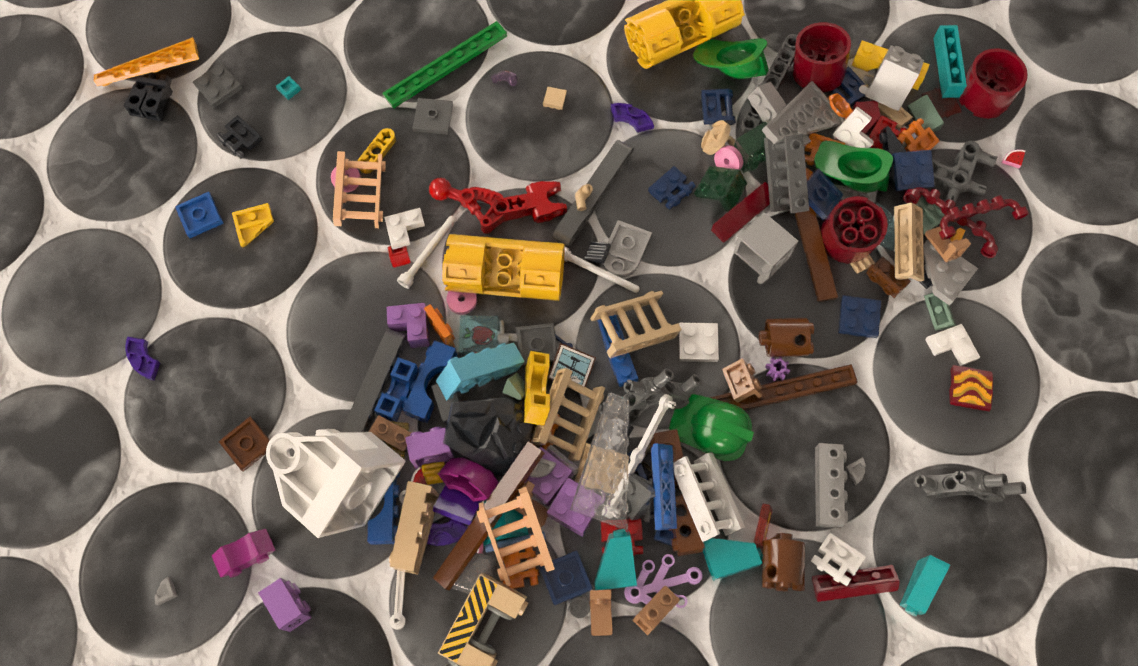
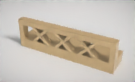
M913 203L894 206L895 278L898 280L912 278L916 281H924L923 209Z

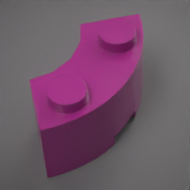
M463 457L450 458L438 473L448 489L463 492L473 502L488 499L499 484L490 470H486L479 464Z
M262 529L250 532L235 542L221 546L212 555L220 577L229 575L232 578L241 574L243 569L269 560V555L275 551V548L267 530Z

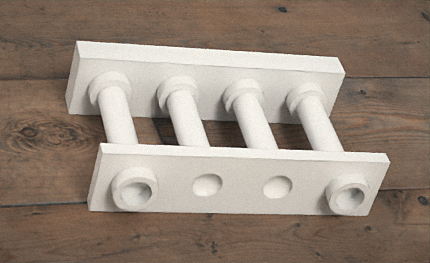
M707 453L694 461L695 464H690L687 456L673 463L675 478L702 542L719 535V529H723L725 536H728L745 528L713 453ZM694 472L699 473L703 483L698 482ZM706 490L711 502L706 501L702 491ZM710 510H715L719 521L715 522Z

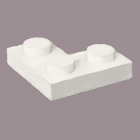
M856 107L835 130L833 136L848 146L870 148L874 141L861 132V130L870 122L872 117L859 107Z
M420 208L385 217L392 249L411 245L407 231L425 226Z
M962 324L928 336L925 339L934 356L952 350L960 366L980 358Z

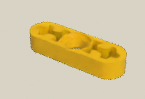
M389 128L382 129L359 157L358 161L378 162V154L372 153L374 148L382 149L379 154H382L383 159L396 142L393 130ZM360 169V171L365 174L371 173L374 170Z

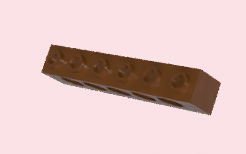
M677 429L654 433L650 441V448L653 447V444L657 443L672 445L673 463L683 458ZM674 476L675 488L681 492L677 480ZM681 492L680 496H675L676 508H682L685 511V515L678 516L676 514L677 529H669V531L673 532L674 536L671 539L673 551H677L678 556L700 553L705 548ZM679 529H688L690 535L687 537L682 536Z

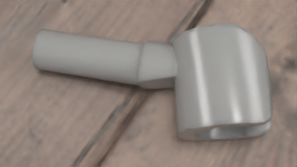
M501 320L499 321L498 344H509L510 336L504 335V321Z

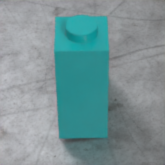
M619 529L609 534L595 577V590L637 586L630 531L626 532L625 529Z
M710 538L703 542L705 547L703 555L713 581L758 567L762 564L763 554L761 549L756 547L755 543Z
M932 555L917 561L900 606L905 608V612L913 616L926 613L950 564Z

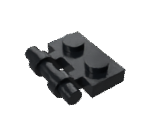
M238 115L224 126L228 132L225 134L219 132L216 135L219 142L223 146H227L230 152L240 159L245 157V153L242 151L244 147L250 151L263 140ZM234 137L238 140L235 144L231 141Z

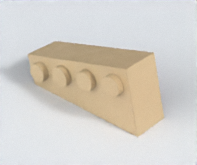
M411 481L407 483L398 530L395 536V544L389 557L390 567L395 570L419 574L435 516L433 506L439 497L438 492L432 486Z

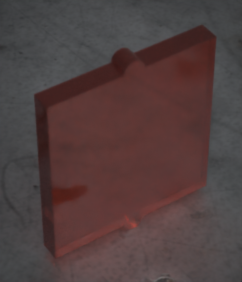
M934 88L932 91L921 94L922 97L928 95L941 118H949L951 115L961 113L955 98H942L941 88Z

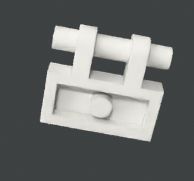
M830 533L818 550V552L824 555L823 559L814 555L811 562L817 565V569L820 571L824 570L833 576V580L838 583L840 581L847 586L851 579L845 575V572L848 571L855 575L866 557ZM832 560L841 567L839 570H837L836 568L828 564V562Z

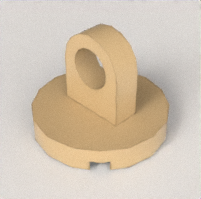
M724 120L715 122L712 125L714 128L705 133L701 142L703 152L708 155H712L725 146V142H728L730 146L737 147L735 139L729 135L730 125Z

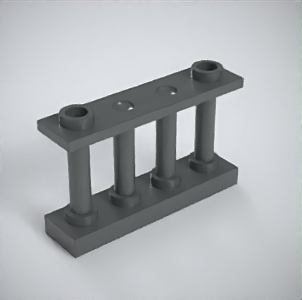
M803 134L785 136L783 142L773 144L771 140L765 137L771 212L789 209L790 213L809 211Z

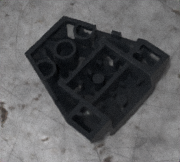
M504 396L501 398L451 403L443 444L470 458L475 463L490 470L493 474L504 476L527 442L530 441L533 424L524 422L525 399L518 400L511 396Z

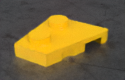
M268 203L232 213L241 247L247 246L274 222Z

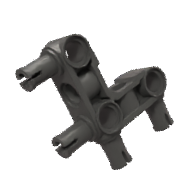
M967 141L954 160V167L940 164L939 161L932 159L935 187L948 191L945 201L950 199L956 203L958 196L961 193H966V191L983 197L987 186L978 184L970 179L975 164L980 162L993 167L998 156L982 151L979 144L975 141Z
M667 368L658 376L647 377L640 382L627 380L624 383V391L627 394L615 404L603 402L599 406V413L612 416L613 418L617 417L631 424L647 408L659 404L664 394L672 396V401L676 402L675 409H680L689 404L688 398L691 397L694 389L702 384V380L698 375L693 374L684 383L670 381L674 379V373Z
M956 471L952 474L918 475L914 479L915 485L923 488L926 492V497L934 499L958 495H974L986 502H1002L1008 495L1026 494L1024 482L1008 483L1007 476L1004 473L988 475L982 471Z

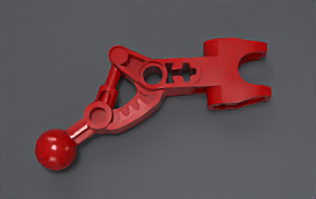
M436 178L429 186V193L435 200L443 201L451 198L460 201L461 206L468 208L471 214L478 218L481 230L485 234L490 233L504 221L532 215L534 222L541 223L567 213L566 204L552 203L548 200L550 196L561 191V184L557 181L531 183L525 188L527 194L505 198L501 193L481 187L458 190L452 188L449 181L445 178ZM477 201L485 202L491 206L485 215L482 214L481 207Z

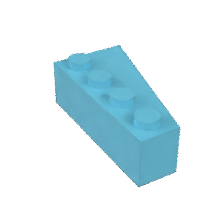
M514 342L510 344L502 343L493 349L486 348L479 353L471 352L465 357L450 359L436 382L447 401L452 399L456 392L460 391L461 394H464L476 384L480 387L491 381L493 377L497 380L518 371L525 361Z

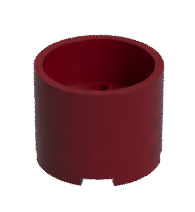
M828 22L814 23L801 30L796 38L793 63V77L796 83L804 89L813 81L822 92H828L839 87L845 78L851 49L849 34L842 27Z
M994 48L983 51L975 58L965 75L967 87L960 96L959 101L962 106L964 105L973 112V115L976 117L990 119L1000 116L1010 107L1026 84L1028 72L1024 62L1016 54L1005 49Z
M861 196L846 198L834 207L821 226L820 232L825 251L832 259L841 263L850 264L861 261L882 242L887 233L888 223L883 209L868 200V198Z

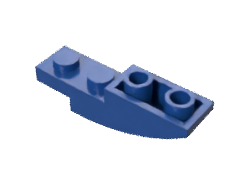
M609 316L619 339L625 340L617 316ZM599 319L597 322L607 352L612 341L602 320ZM629 353L609 358L619 387H623L627 380L638 382V376Z

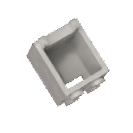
M891 45L875 76H864V82L870 84V86L861 85L859 91L865 94L866 97L899 111L920 74L924 60L917 54L907 53L903 48Z
M763 212L760 216L756 215L751 220L750 226L747 229L744 227L737 234L738 239L734 243L736 245L734 253L760 275L757 282L763 284L792 257L798 240Z

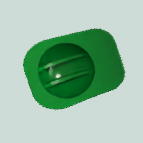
M761 38L736 42L707 40L699 44L693 53L695 61L700 65L718 68L724 74L736 79L766 76L769 71L764 54L767 41Z
M823 141L820 144L814 157V164L823 174L840 180L848 188L860 193H872L877 190L887 191L889 171L893 163V157L889 152L876 148L853 147L834 141Z
M691 394V397L688 398L689 404L687 406L674 410L669 430L677 429L680 442L706 454L713 453L718 460L732 461L739 458L744 453L747 443L752 440L754 432L751 431V419L742 408L736 405Z

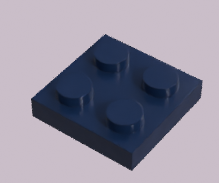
M931 150L892 154L896 191L914 189L916 187H935Z
M819 168L807 180L809 206L822 219H825L844 194Z
M843 295L841 298L838 333L877 339L879 336L881 301Z
M578 551L552 560L555 569L549 572L546 571L545 565L539 566L554 606L593 590Z

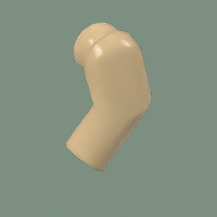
M590 184L583 185L575 193L578 211L587 209L585 200L593 191Z

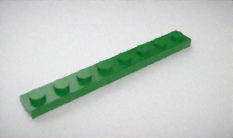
M497 21L383 92V97L393 109L506 38L507 32Z

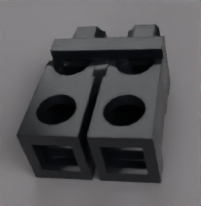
M152 72L143 74L142 77L137 76L136 82L123 106L131 116L162 121L165 105L173 93L170 88L171 78L168 75L162 74L159 80H156V76Z

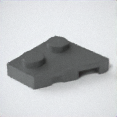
M629 474L621 504V512L630 520H638L643 511L650 505L648 502L650 498L655 497V489L637 474Z

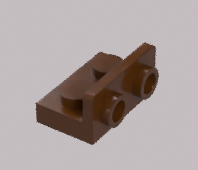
M883 256L875 264H872L866 272L871 281L880 285L883 291L893 298L901 293L911 282L909 279H896L895 267Z

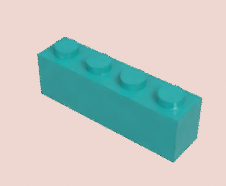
M940 25L933 39L942 98H960L967 84L958 25Z

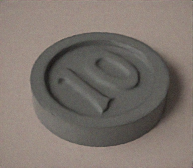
M575 597L570 602L569 609L574 617L584 618L590 611V604L584 597Z

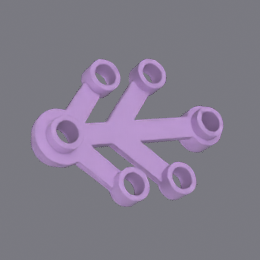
M666 554L662 558V565L651 584L644 585L648 574L654 571L655 564L651 560H646L637 579V586L626 587L624 595L630 603L637 604L643 602L647 605L652 598L646 594L658 593L664 586L669 588L686 582L696 585L702 580V572L697 567H691L687 570L686 574L663 580L669 567H672L675 562L672 555ZM666 557L671 558L672 563L668 565L665 563L664 559ZM646 563H650L652 565L651 570L645 569ZM691 572H696L698 574V578H691ZM637 589L639 595L636 597L632 596L631 590ZM675 594L678 598H683L685 601L684 605L681 606L677 603L675 606L684 608L687 605V598L684 595Z

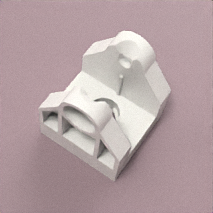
M321 429L316 431L315 436H303L297 432L280 433L269 441L266 448V457L268 464L274 471L282 506L317 538L365 526L406 462L372 432H339L336 429ZM291 448H293L295 452L293 457L289 453Z

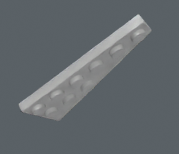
M811 81L762 129V132L773 144L783 142L785 136L799 134L804 136L839 126L845 121V118L838 116L829 104V99Z

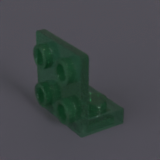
M709 166L694 195L696 197L719 200L725 211L729 212L736 206L747 185V181L740 169Z

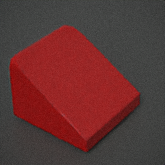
M391 246L387 247L389 258L394 268L411 262L406 246L392 249Z

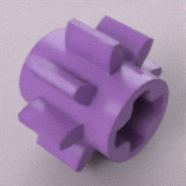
M772 357L770 359L771 364L768 363L765 366L766 369H769L766 376H771L773 381L778 378L784 380V374H789L790 372L786 368L789 362L783 361L782 357L776 360Z

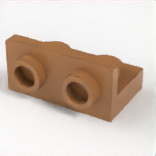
M742 358L722 369L732 396L737 403L753 394L758 398L762 397L760 392L762 386L753 375L756 372L751 363L747 364Z

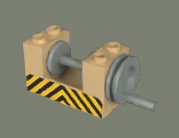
M484 572L481 573L438 654L448 659L450 664H445V666H496L498 663L495 659L497 655L495 653L496 650L486 642L500 616L508 620L516 618L518 614L522 616L528 605V602L525 601L527 596L509 586L507 587L504 583ZM487 609L492 611V614L480 637L477 638L474 634Z

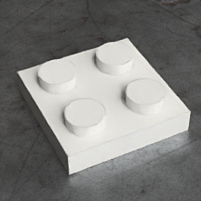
M679 323L682 329L679 333V361L718 362V323Z

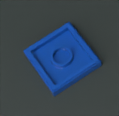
M210 192L175 206L189 238L224 224Z

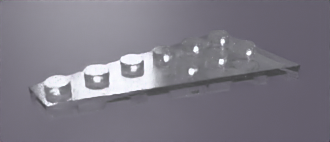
M608 393L570 510L628 531L626 518L628 512L629 457H627V446H629V438H627V425H629V400L614 393Z

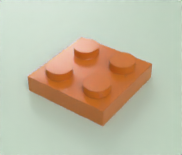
M431 304L424 307L429 323L445 345L455 347L453 331L449 324H445L440 311L437 308L433 309Z

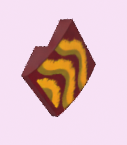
M953 365L951 368V386L949 388L950 405L990 412L993 397L992 372Z

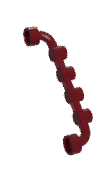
M923 187L908 189L903 197L906 203L917 204L922 195L926 198L927 203L937 205L945 215L948 214V210L956 206L953 200L943 201L940 199L941 193L937 189L929 191ZM966 217L957 221L959 225H966L972 229V233L975 236H982L986 239L987 242L983 244L981 254L984 257L993 258L996 256L998 246L992 234L985 230L987 225L984 221H977L975 223Z
M1002 195L991 199L992 203L984 199L976 204L977 207H974L973 203H969L962 207V211L958 207L951 208L947 211L948 214L943 216L940 221L941 231L939 235L942 240L956 235L954 227H949L948 222H956L961 218H970L976 214H985L991 210H1000L1010 206L1014 209L1012 212L1014 219L1019 220L1026 217L1029 211L1026 206L1021 207L1017 201L1003 199Z

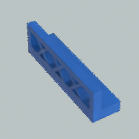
M659 443L653 444L651 455L653 488L655 489V530L677 529L673 446Z

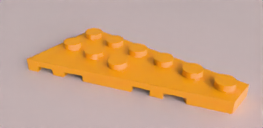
M192 37L94 74V82L96 86H107L112 82L150 72L156 73L165 68L199 60L196 42Z

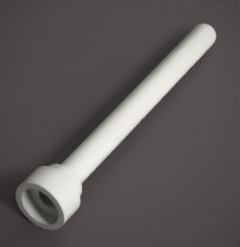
M454 216L448 217L408 272L398 277L397 282L407 289L411 287L414 283L413 276L455 222Z
M565 247L564 261H570L634 293L639 292V286L571 254L569 248Z

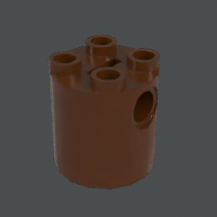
M807 318L766 319L764 331H759V345L765 346L767 357L808 356L814 353V344L811 342V335L814 334V325L809 323Z
M776 533L771 539L763 541L762 588L775 589L782 592H787L788 588H792L794 591H805L804 542L793 540V534Z

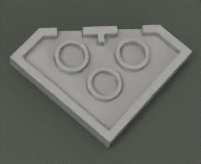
M927 239L923 244L924 260L926 263L924 267L928 278H931L933 294L950 306L978 268L962 257L945 262Z

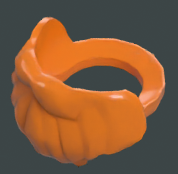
M836 93L829 96V104L838 116L846 119L853 112L850 104L840 94Z

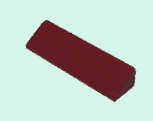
M766 182L761 184L712 225L711 231L723 243L770 205L768 184Z
M893 565L859 569L855 575L846 571L845 575L851 579L847 586L840 581L838 583L833 580L834 577L830 574L812 576L817 602L893 592L899 589L900 584Z

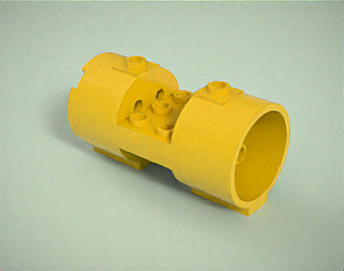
M667 0L625 20L627 25H624L631 51L635 52L639 57L637 59L638 63L643 68L648 69L739 26L742 22V16H745L741 0Z
M449 234L446 246H449V249L447 248L446 254H444L442 266V281L444 285H447L445 291L560 301L565 258L564 243Z

